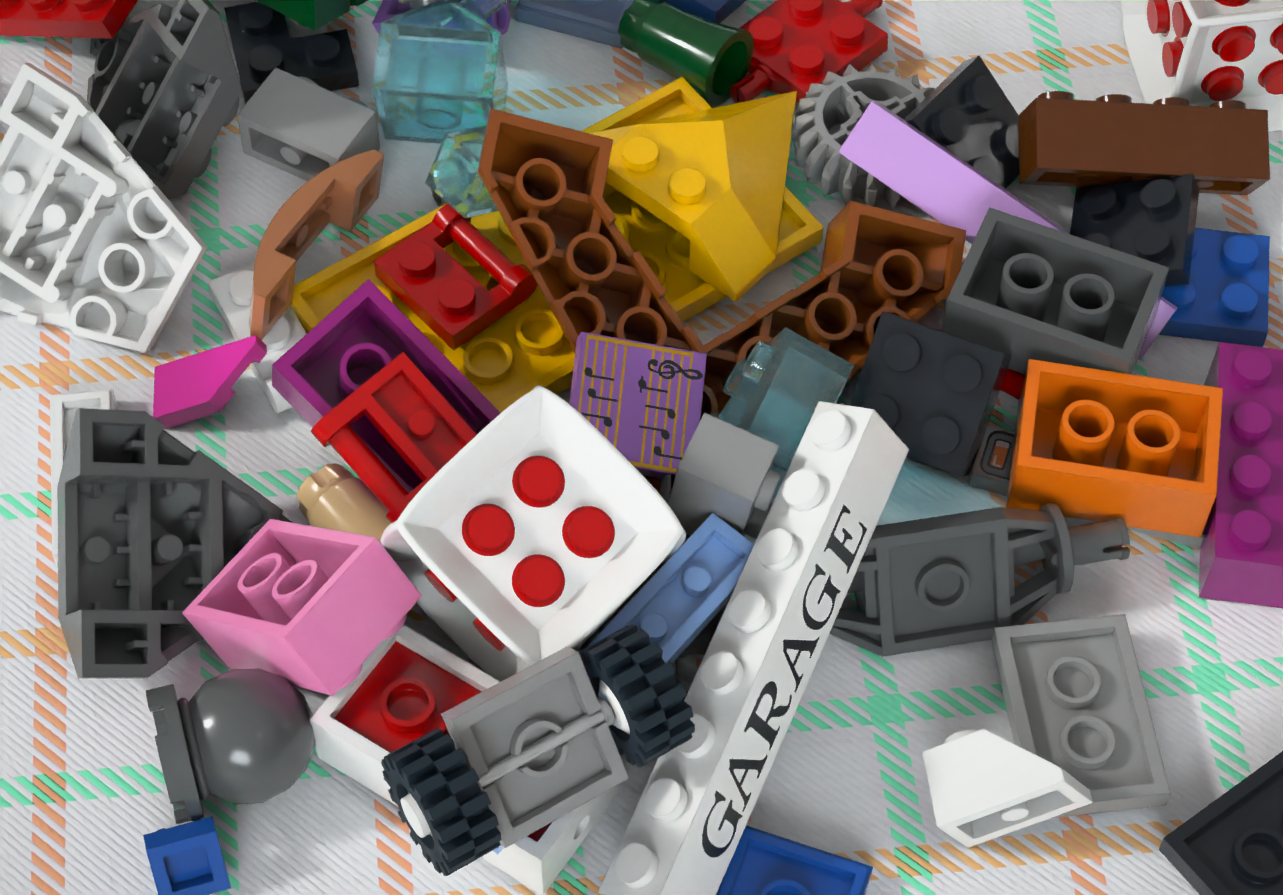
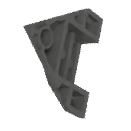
M179 0L178 4L174 7L160 3L126 19L113 39L91 38L90 54L97 57L94 66L95 74H92L88 79L87 103L168 200L186 194L194 178H199L205 172L211 159V147L222 126L225 127L231 123L239 107V95L242 91L240 80L220 13L208 0Z
M79 408L75 412L57 486L58 618L78 679L148 678L194 643L203 640L204 638L182 612L269 519L293 523L282 515L283 510L200 450L194 452L163 430L165 425L145 411Z

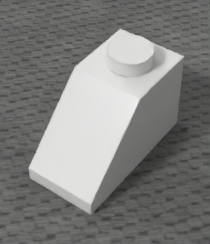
M985 729L956 732L947 737L944 744L922 752L937 827L967 848L1093 803L1090 790L1065 770Z

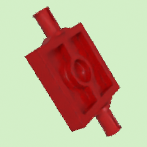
M775 1L739 27V29L751 33L754 50L748 69L750 74L729 87L731 98L735 103L753 100L765 90H771L779 94L797 91L796 102L799 104L800 99L806 98V93L809 91L811 83L822 84L828 71L843 77V73L850 64L859 72L888 50V33L864 18L876 8L881 7L883 1Z

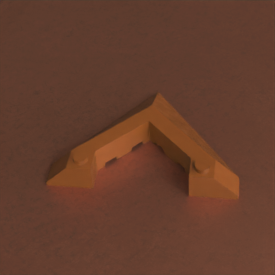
M492 108L488 115L477 171L574 353L577 337L581 332L707 354L700 420L703 414L707 413L774 443L811 412L819 401H824L863 368L882 312L894 314L914 322L919 321L950 294L961 270L966 230L850 201L828 223L821 270L818 275L796 289L785 293L728 332L722 333L703 345L690 325L685 327L664 297L667 291L639 250L634 253L614 223L617 218L603 199L613 139ZM643 475L660 494V478ZM671 480V491H672V487H673L674 480Z

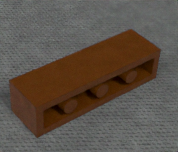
M1065 91L1045 92L1040 94L1038 98H1035L1019 114L1020 184L1086 187L1194 174L1199 187V193L1249 195L1270 180L1268 110L1246 109L1244 102L1234 100L1220 101L1211 104L1210 107L1189 106L1187 99L1178 97L1162 98L1154 101L1153 104L1132 103L1130 96L1122 94L1104 95L1098 97L1095 101L1074 100V94Z

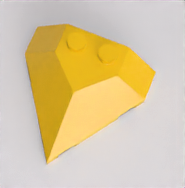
M797 91L591 133L613 139L603 199L605 200L617 189L690 239L689 270L737 302L775 266Z

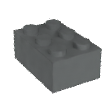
M989 207L947 298L941 331L1012 355L1008 369L1023 374L1026 373L1029 359L1132 374L1156 316L1169 267Z

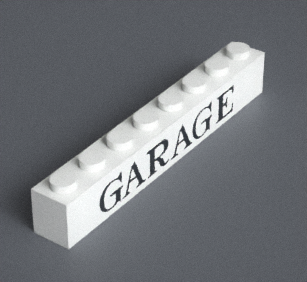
M823 401L818 402L684 701L691 706L694 715L690 718L695 724V732L692 733L693 737L658 758L598 891L599 894L716 895L909 452L908 447L874 409Z

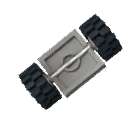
M631 624L579 652L566 646L442 713L441 715L450 736L448 734L444 736L442 730L434 729L384 756L381 762L384 768L382 772L384 780L391 787L388 790L390 797L400 809L398 814L402 822H406L410 828V836L416 845L420 844L423 856L429 863L432 861L434 869L438 873L448 876L493 851L500 845L507 848L628 780L629 776L620 757L621 755L625 754L627 762L631 765L636 764L637 767H642L693 737L692 733L695 732V724L690 718L694 715L691 706L683 700V697L687 696L683 684L676 683L672 675L676 673L670 661L664 662L662 659L663 650L656 642L650 643L647 632L643 629L638 631L637 626Z

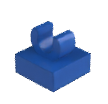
M213 816L193 820V822L167 829H159L156 832L143 835L158 895H209L231 889Z

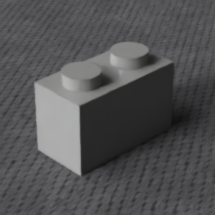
M276 67L237 114L243 152L306 181H309L323 170L342 160L370 150H380L375 110L369 108L358 99L345 98L318 86L309 78L297 77Z
M704 413L677 468L668 502L686 534L691 536L714 513L744 537L746 534L757 539L773 504L771 501L782 478V474L771 470L779 445Z

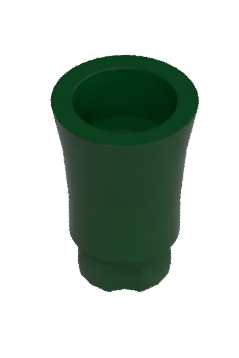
M635 0L625 10L618 28L620 44L623 47L637 53L642 61L666 72L675 79L683 77L703 99L714 106L723 104L731 97L729 87L746 76L750 67V61L752 60L754 42L749 31L713 22L689 13L668 2Z

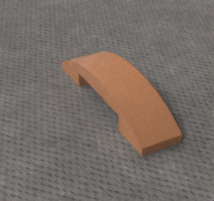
M370 150L342 160L323 170L295 191L275 214L264 232L255 259L249 317L250 336L257 335L263 340L290 307L293 297L296 262L330 222L351 232L379 198L384 162L383 153Z

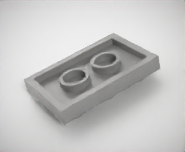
M1120 614L995 627L991 641L1014 744L1059 766L1088 788L1091 793L1093 803L1052 818L1166 806L1171 792L1126 615Z

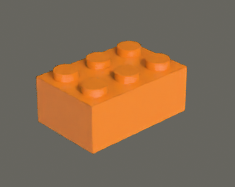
M1029 359L1018 402L1006 508L1039 511L1042 505L1055 503L1059 506L1064 517L1095 522L1110 521L1121 517L1127 527L1201 538L1217 493L1223 388Z

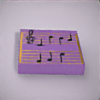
M581 332L576 342L569 404L598 429L642 475L657 478L663 475H671V480H674L682 457L700 423L707 354Z

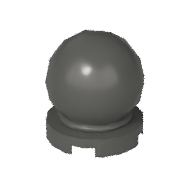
M259 668L230 670L205 681L189 702L186 698L178 700L174 684L145 690L148 708L154 717L157 730L155 741L170 803L173 804L176 824L204 818L201 800L207 801L210 795L234 805L264 803L287 791L307 769L316 746L310 723L313 714L305 696L282 676Z

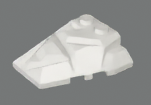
M24 63L0 108V120L10 126L0 144V312L18 316L17 321L33 325L46 323L69 329L72 335L143 353L149 352L206 251L207 245L162 191L153 183L82 95L31 63Z

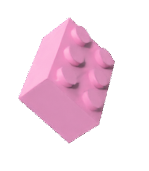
M269 519L182 614L229 668L234 670L259 668L286 678L294 686L333 696L338 690L348 686L358 677L362 670V663L381 641L394 635L406 621V613L422 595L376 537Z

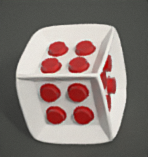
M1121 0L1125 42L1142 95L1147 104H1153L1158 99L1169 97L1184 98L1189 101V106L1210 107L1211 104L1220 101H1241L1246 104V109L1268 110V133L1283 130V0Z
M538 385L501 412L448 461L410 501L398 520L386 527L381 536L380 543L422 595L416 603L484 672L501 682L566 646L577 651L621 607L651 573L680 548L686 539V532L673 510L659 492L598 429L561 397Z

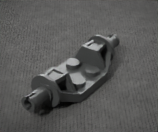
M1048 503L1042 505L1039 511L997 507L878 525L872 534L847 592L855 594L859 611L840 608L829 634L882 657L992 640L995 627L1024 625L1056 594L1070 592L1073 585L1075 565L1114 559H1128L1130 549L1122 547V545L1130 544L1126 523L1119 517L1110 521L1067 527L1059 506L1055 503ZM1042 560L1044 570L1015 587L1014 567Z

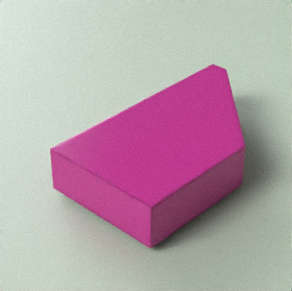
M257 335L156 366L154 371L153 417L165 425L164 429L219 413L236 393L231 388L250 363L261 362L267 354V345Z

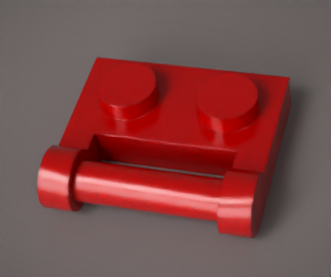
M457 202L445 204L435 214L431 223L374 260L376 277L452 350H456L526 301L538 286L530 269L524 264L516 265L471 224L470 213ZM455 241L499 284L488 291L443 248Z
M404 352L399 354L323 416L310 431L323 447L331 445L389 510L385 517L390 523L398 520L404 509L422 487L477 435ZM363 415L370 420L422 479L423 482L410 493L406 491L351 428Z

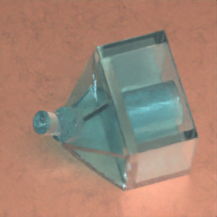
M445 0L408 10L381 23L372 91L385 139L482 147L491 108L505 112L508 91L501 33L489 25L486 19L505 6L508 0H462L459 3L457 1Z

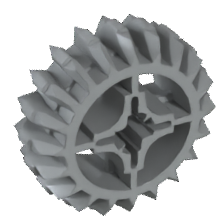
M873 62L865 72H858L849 64L843 73V77L828 71L822 84L811 83L809 91L806 93V98L800 99L799 105L796 108L795 123L792 125L791 133L797 166L804 168L807 183L821 182L824 197L835 192L842 193L845 206L854 198L864 199L866 204L873 206L877 199H884L894 208L900 199V194L838 151L871 101L879 102L904 119L935 88L920 89L921 84L919 83L918 74L906 79L900 78L897 66L888 73L878 72ZM838 124L840 131L830 135L828 131Z

